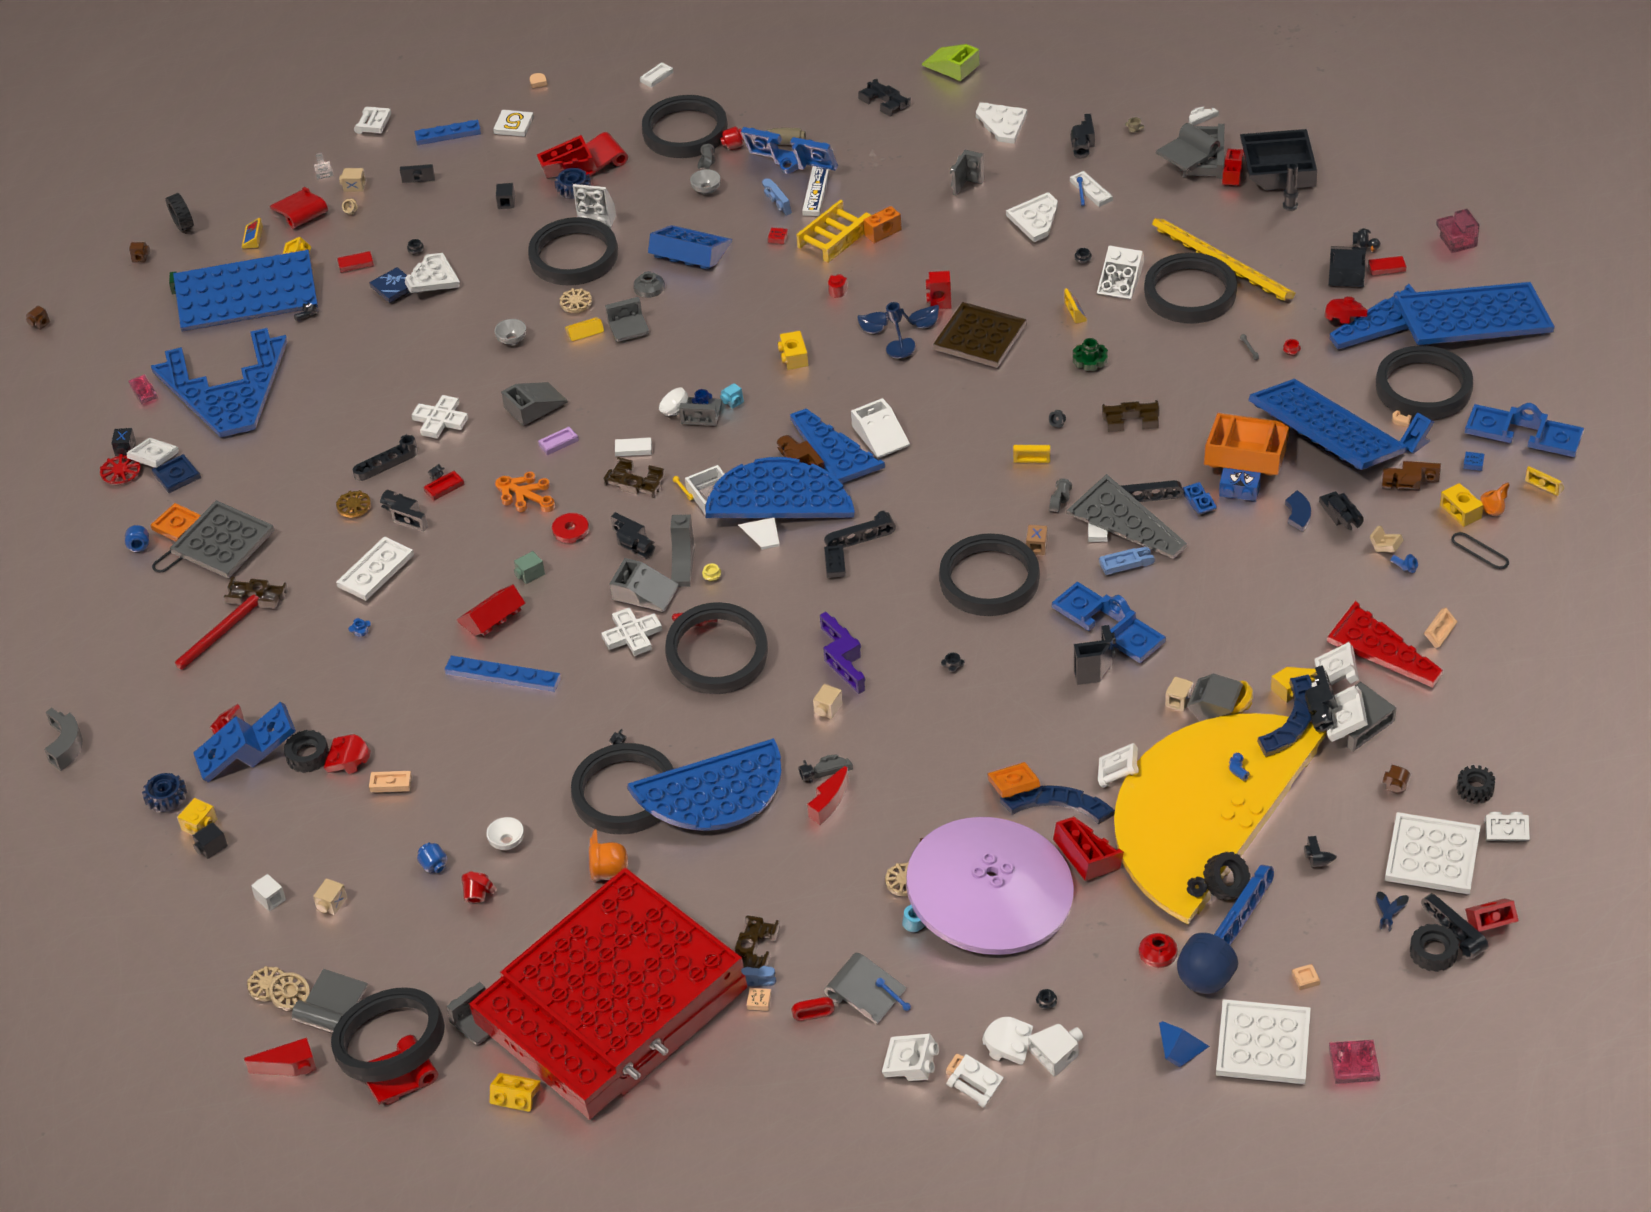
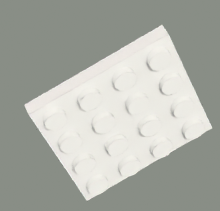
M1397 812L1385 881L1470 895L1481 825Z
M1223 999L1216 1076L1305 1084L1311 1008Z

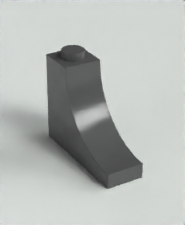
M672 515L670 526L672 541L671 580L679 584V587H690L695 548L691 515Z
M1359 682L1355 687L1358 686L1362 692L1368 725L1348 734L1347 748L1353 752L1392 724L1396 716V707L1362 682Z

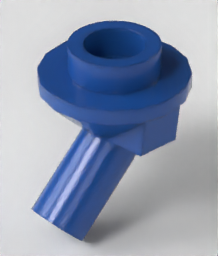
M1408 554L1405 560L1393 555L1390 560L1401 567L1403 571L1407 570L1409 573H1414L1418 568V560L1412 554Z

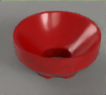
M1153 933L1144 937L1140 942L1139 956L1148 966L1155 968L1167 967L1177 958V944L1169 935ZM1155 940H1162L1165 944L1161 947H1156L1152 943Z

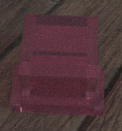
M1468 209L1456 211L1454 217L1451 215L1437 219L1436 225L1440 229V238L1451 253L1477 247L1480 225Z

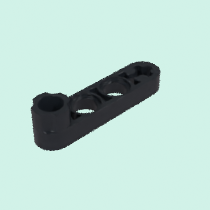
M403 435L399 445L356 464L352 470L354 478L358 481L367 480L415 457L418 454L415 437L413 435ZM391 456H397V457L394 458V459H390V458H389V457H391ZM376 463H381L379 466H373Z
M1177 480L1121 485L1139 502L1176 499L1183 494L1182 484ZM1155 489L1160 490L1158 493H1151ZM1136 491L1142 492L1139 495H1133Z
M884 510L878 512L872 521L827 534L824 542L826 546L843 545V548L892 534L896 529V525L889 512ZM868 529H873L871 532L865 533ZM855 534L854 537L849 539L847 538L849 535Z
M1431 893L1421 900L1422 907L1431 917L1441 925L1446 926V928H1450L1456 934L1457 939L1462 942L1459 948L1464 957L1473 959L1489 947L1487 939L1435 894Z

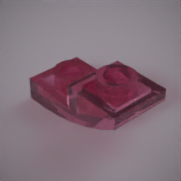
M145 374L128 381L133 393L141 404L158 398Z

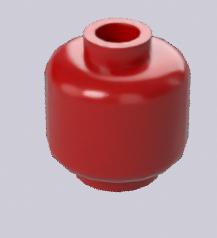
M734 126L724 130L722 133L723 137L720 138L723 147L727 146L729 150L742 147L744 145V139L741 134L742 129Z

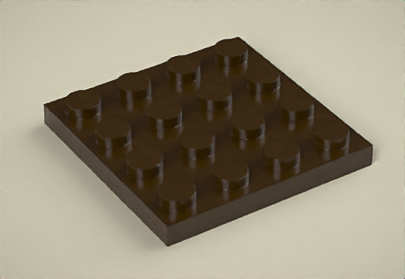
M962 302L934 342L933 350L998 368L1027 325V319Z

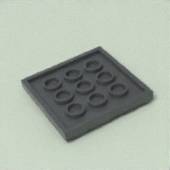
M216 500L170 547L172 554L229 579L275 529L272 524Z

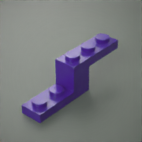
M825 611L820 614V626L834 642L823 647L824 661L860 694L865 691V677L862 672H858L853 667L852 662L861 658V644L858 639H854L845 627L843 628L838 624L835 617H831Z

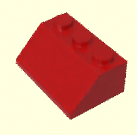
M514 584L500 589L456 620L474 636L479 634L484 636L493 630L491 628L493 625L497 624L499 626L507 621L506 616L509 614L513 616L522 610L521 606L525 604V601Z

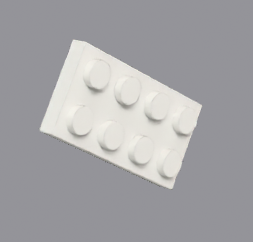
M384 536L336 582L337 587L367 601L414 556V552L412 549Z

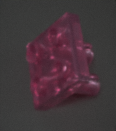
M1373 1040L1329 1043L1335 1084L1380 1081V1071Z

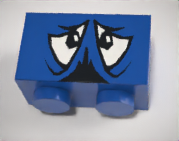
M1223 468L1219 496L1256 501L1260 488L1261 473Z

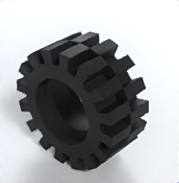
M1471 765V769L1467 766L1464 770L1460 771L1457 780V793L1461 795L1463 800L1467 798L1466 802L1470 803L1471 800H1474L1473 804H1477L1479 800L1480 803H1484L1485 800L1488 801L1493 796L1495 776H1493L1492 771L1488 772L1486 767L1483 770L1480 765H1478V768H1475V765ZM1478 782L1481 783L1483 786L1475 787L1470 785L1469 783Z

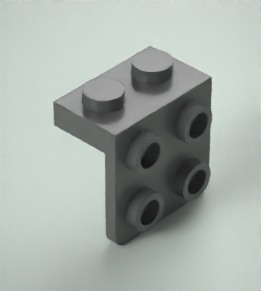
M639 297L605 305L607 321L617 342L649 334L648 326L642 315Z
M481 982L470 987L464 994L447 1005L449 1022L476 1045L490 1037L475 1024L469 1003L486 990Z

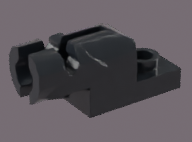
M1084 114V121H1081V125H1075L1071 130L1070 137L1076 158L1087 157L1090 153V147H1095V132L1091 114Z
M385 490L381 496L380 503L383 504L382 508L391 512L393 522L423 532L428 528L426 516L420 512L417 500L403 496L400 493L396 495V492L391 490Z
M1335 491L1319 497V503L1336 526L1343 524V526L1352 530L1350 523H1353L1356 528L1362 525L1364 517L1345 493L1338 494Z
M615 512L611 516L612 529L617 532L618 545L630 550L634 554L638 553V556L644 559L651 557L656 546L653 545L654 541L646 537L645 526Z
M1323 665L1315 667L1317 675L1314 678L1317 686L1305 692L1306 705L1317 732H1324L1333 727L1332 709L1338 708L1329 676Z

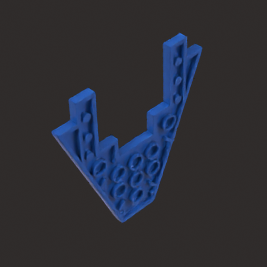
M268 328L250 331L258 364L241 368L242 380L211 387L208 385L206 376L189 380L182 347L165 351L167 362L151 365V369L219 437L255 430L288 342L286 335L270 338Z

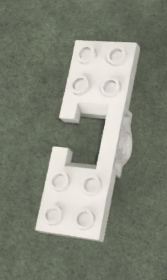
M1350 642L1314 659L1316 667L1323 665L1331 686L1345 678L1350 684L1359 680L1354 649ZM1316 681L1312 683V687L1317 686ZM1354 685L1335 694L1338 708L1332 709L1334 725L1327 730V735L1331 742L1368 725L1362 692L1358 686L1355 687Z

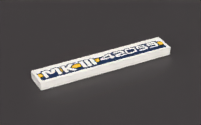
M812 167L802 210L803 216L820 215L829 169Z

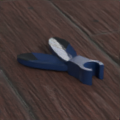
M1381 891L1377 892L1376 901L1383 914V918L1380 919V930L1384 924L1389 925V932L1392 930V916L1396 915L1408 904L1409 897L1407 895L1399 896L1390 904L1386 894Z

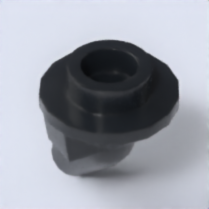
M309 302L307 304L303 303L302 311L304 312L294 314L295 321L317 314L318 312L315 311L317 307Z

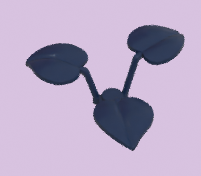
M891 302L886 306L887 312L885 313L874 312L867 315H858L857 317L862 330L869 334L881 332L884 326L888 325L889 320L895 323L899 340L890 342L886 347V352L888 356L900 359L910 356L916 347L912 338L902 339L898 323L901 321L902 315L911 325L916 324L918 328H928L936 323L939 306L935 305L920 309L908 317L903 308L900 309L899 303Z

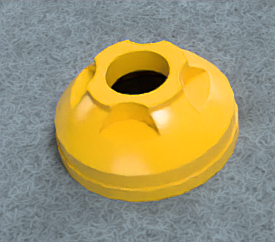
M1240 681L1243 686L1235 703L1234 710L1230 714L1243 713L1252 705L1253 689L1246 681Z

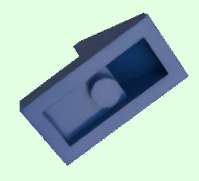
M1417 412L1400 442L1408 446L1407 450L1411 453L1417 452L1430 442L1426 436L1435 422Z

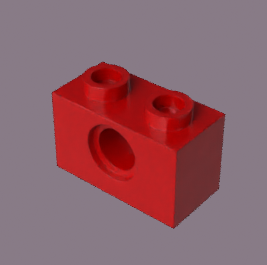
M950 271L929 272V279H926V290H930V292L926 293L927 303H930V307L938 305L939 309H952Z
M1506 898L1465 909L1468 923L1479 932L1519 921L1514 900Z

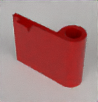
M603 132L586 143L597 170L586 171V174H589V176L599 171L611 161L616 166H622L628 160L627 153L608 132Z
M306 187L270 205V209L285 215L286 221L292 229L328 212L327 204L323 198L311 193Z
M407 1035L397 1043V1051L368 1062L394 1057L409 1049L418 1040L414 1035ZM428 1059L416 1069L400 1077L381 1082L365 1083L379 1105L382 1103L389 1105L399 1101L400 1096L433 1084L439 1074L431 1060Z

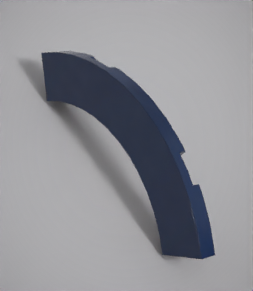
M1309 674L1290 678L1289 684L1294 696V707L1287 722L1273 732L1258 737L1257 742L1265 757L1283 751L1294 744L1308 728L1311 716L1306 705L1305 692L1312 688Z
M1040 786L1028 792L1017 793L1012 797L1000 798V803L1012 815L1037 806H1061L1074 809L1087 815L1097 824L1115 815V810L1096 796L1092 797L1084 794L1082 790L1064 786Z

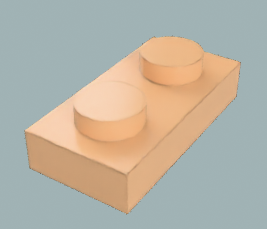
M411 771L371 772L369 790L370 792L410 791Z

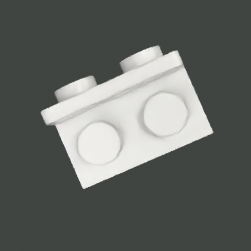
M1490 812L1489 815L1485 816L1486 841L1530 840L1529 815H1523L1522 812H1512L1510 815H1502L1501 812Z

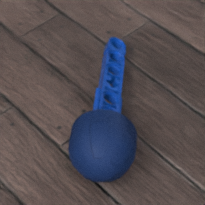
M1260 865L1254 873L1255 876L1250 879L1214 935L1210 933H1196L1189 938L1181 950L1177 960V971L1180 979L1190 990L1204 994L1217 992L1225 987L1238 968V958L1230 945L1263 897L1265 890L1272 883L1274 878L1272 866Z

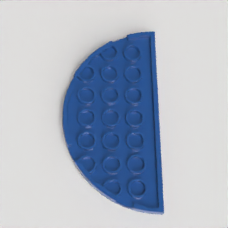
M766 457L755 459L753 463L746 465L740 464L725 473L713 486V490L707 498L705 518H854L855 512L850 495L843 489L841 482L828 471L815 464L801 463L799 459Z
M773 738L628 783L627 789L639 805L664 822L692 830L726 829L752 819L767 807L773 799L780 782L781 755Z

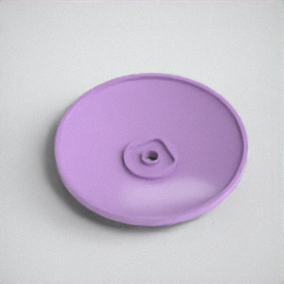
M972 817L959 819L933 830L922 839L913 851L906 875L908 898L913 910L922 923L946 942L959 948L982 954H1013L1032 949L1044 943L1063 926L1070 912L1073 900L1074 887L1072 875L1067 862L1057 848L1036 831L1022 824L1000 818ZM994 872L997 876H989L987 873Z

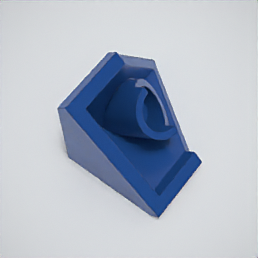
M1163 1021L1159 1023L1165 1059L1178 1067H1181L1210 1047L1182 1028Z

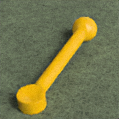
M674 476L673 482L679 485L689 501L694 500L693 495L680 482V478Z

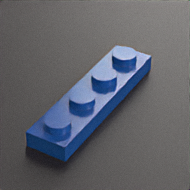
M469 120L467 122L414 131L417 146L481 134L478 120Z

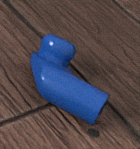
M1236 752L1229 760V770L1241 780L1246 781L1250 773L1242 768L1243 755Z

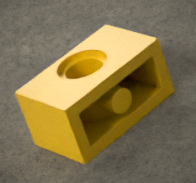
M801 331L780 334V341L777 342L778 350L782 352V363H786L787 370L807 367L808 356Z
M1460 483L1441 492L1440 506L1463 527L1482 518V502Z

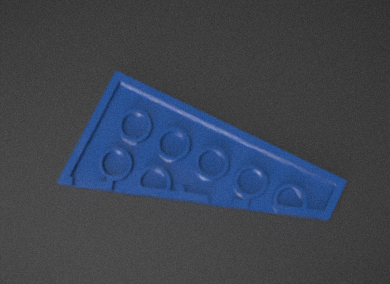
M1410 284L1406 285L1404 290L1395 292L1390 299H1384L1368 309L1367 317H1355L1354 321L1350 324H1344L1331 332L1330 340L1337 349H1341L1408 329L1395 301L1396 294L1414 293L1416 291Z
M808 409L790 414V420L805 441H808L824 461L825 470L841 483L885 468V462L881 459L879 461L875 459L872 453L862 450L859 444L843 433L836 432L833 426L823 423L821 418Z

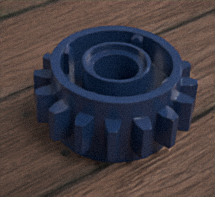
M569 168L562 171L556 177V181H554L556 192H560L561 196L568 199H575L573 184L591 186L589 174L578 168Z
M173 773L155 775L143 786L144 791L142 795L145 805H148L150 810H156V812L172 811L186 799L187 789L185 782L180 779L179 775L175 776Z

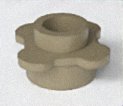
M1132 117L1125 123L1130 132H1138L1144 129V125L1141 124V119L1138 117Z

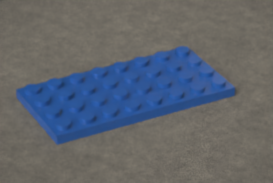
M309 250L173 273L182 332L302 311L303 303L307 304L308 302L318 308Z
M1531 282L1396 294L1395 301L1417 345L1554 332L1555 328Z
M1296 379L1252 393L1248 399L1255 407L1268 412L1270 416L1276 417L1287 426H1291L1298 433L1309 437L1311 441L1322 445L1327 451L1335 453L1340 459L1348 461L1357 469L1363 470L1404 454L1408 447Z

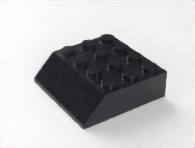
M1307 129L1240 134L1249 178L1265 190L1286 189L1287 165L1291 163L1292 168V162L1298 164L1296 188L1316 186L1317 167Z

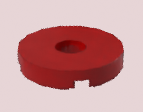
M578 513L563 514L552 523L553 536L563 543H575L580 538L581 540L584 539L589 532L587 519Z

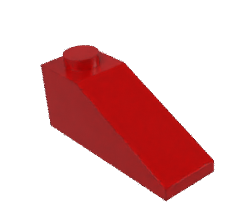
M307 1037L244 1058L249 1074L296 1077L317 1070Z

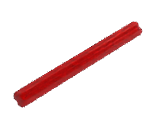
M253 594L180 656L175 661L176 667L183 670L255 608L258 605L257 600L259 597Z

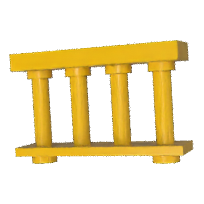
M839 200L796 234L797 247L802 248L805 244L809 243L823 251V260L829 263L864 235L863 219L871 216V214L866 212L859 218L844 211L843 201ZM842 217L852 222V224L845 226L836 220ZM830 225L842 232L835 235L825 229ZM820 234L831 241L824 244L814 239V237Z

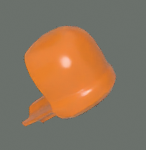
M594 829L589 846L591 879L593 881L610 880L623 868H628V855L625 847L619 843H598L597 829Z

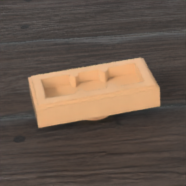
M1443 608L1424 634L1435 648L1440 647L1457 624V620L1447 608Z

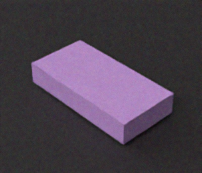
M569 426L539 440L538 444L549 455L578 442L579 439Z

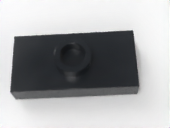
M433 164L400 167L402 183L435 181Z
M843 545L824 547L827 578L846 576Z

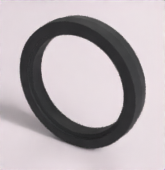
M678 95L661 100L646 111L642 119V134L646 145L659 155L670 158H692L702 155L700 152L702 145L711 144L714 146V149L722 143L720 138L723 137V131L727 130L728 122L724 109L716 101L699 95ZM685 110L707 113L717 122L715 129L709 135L691 142H669L659 138L652 131L653 126L660 118L670 113Z
M571 217L551 222L539 229L530 240L528 256L532 270L541 279L557 285H580L594 281L612 269L618 256V244L614 232L606 224L591 218ZM584 233L594 235L600 238L607 246L604 255L599 260L577 269L554 268L544 263L539 257L542 248L549 241L567 234Z
M1178 253L1157 261L1148 270L1145 277L1144 293L1148 306L1159 316L1179 323H1203L1224 315L1233 306L1237 293V281L1233 270L1216 257L1202 253ZM1182 269H1198L1216 275L1224 283L1226 290L1213 303L1198 307H1184L1164 300L1157 293L1155 286L1163 276L1170 272Z
M1410 346L1390 353L1381 361L1376 374V391L1380 400L1394 412L1400 411V414L1403 416L1411 415V418H1414L1418 412L1430 420L1441 419L1459 412L1467 405L1473 391V374L1468 364L1461 357L1448 350L1433 346ZM1431 363L1453 372L1458 377L1461 388L1454 396L1443 401L1418 402L1397 394L1390 387L1387 379L1395 369L1403 365Z
M992 533L970 536L955 543L944 554L939 569V582L945 598L956 608L979 616L1004 615L1020 609L1033 598L1038 589L1040 579L1037 557L1025 543L1007 535ZM982 551H999L1010 554L1020 560L1026 567L1028 576L1024 584L1015 592L999 598L986 599L974 597L961 591L953 583L951 573L959 561L971 554Z
M722 602L701 604L681 614L671 625L665 644L668 666L675 678L686 687L706 694H725L747 686L763 670L768 653L767 637L761 622L748 610L734 604ZM716 619L732 621L743 626L754 638L756 650L750 662L738 672L722 677L703 676L688 669L680 660L677 653L678 644L682 636L691 627L704 621Z
M621 743L601 748L586 757L575 770L571 781V798L578 816L593 829L618 835L637 833L659 823L661 820L646 810L628 816L603 814L588 804L584 797V790L589 779L597 771L617 762H641L653 767L659 773L673 770L671 762L661 752L642 744Z
M393 988L370 995L352 1006L336 1024L331 1037V1047L335 1060L346 1075L359 1081L381 1082L405 1075L427 1061L440 1045L445 1030L442 1012L429 994L415 988ZM409 1007L421 1010L428 1015V1024L421 1038L409 1049L394 1057L381 1061L365 1062L357 1060L348 1054V1044L354 1032L367 1020L382 1012L395 1008Z

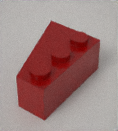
M582 135L536 154L546 178L556 177L562 171L569 168H578L585 172L597 170Z

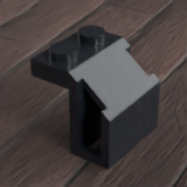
M1331 246L1328 285L1364 287L1366 248Z
M1109 625L1101 626V641L1074 644V674L1077 685L1101 682L1103 675L1112 667V659L1116 657L1115 647L1113 646V644H1116L1115 633H1111Z

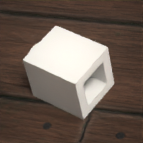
M268 874L251 885L255 899L269 912L286 900L282 886Z

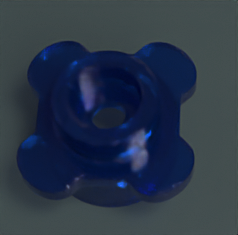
M699 389L694 393L695 398L692 399V403L709 404L708 401L712 398V394L705 389Z

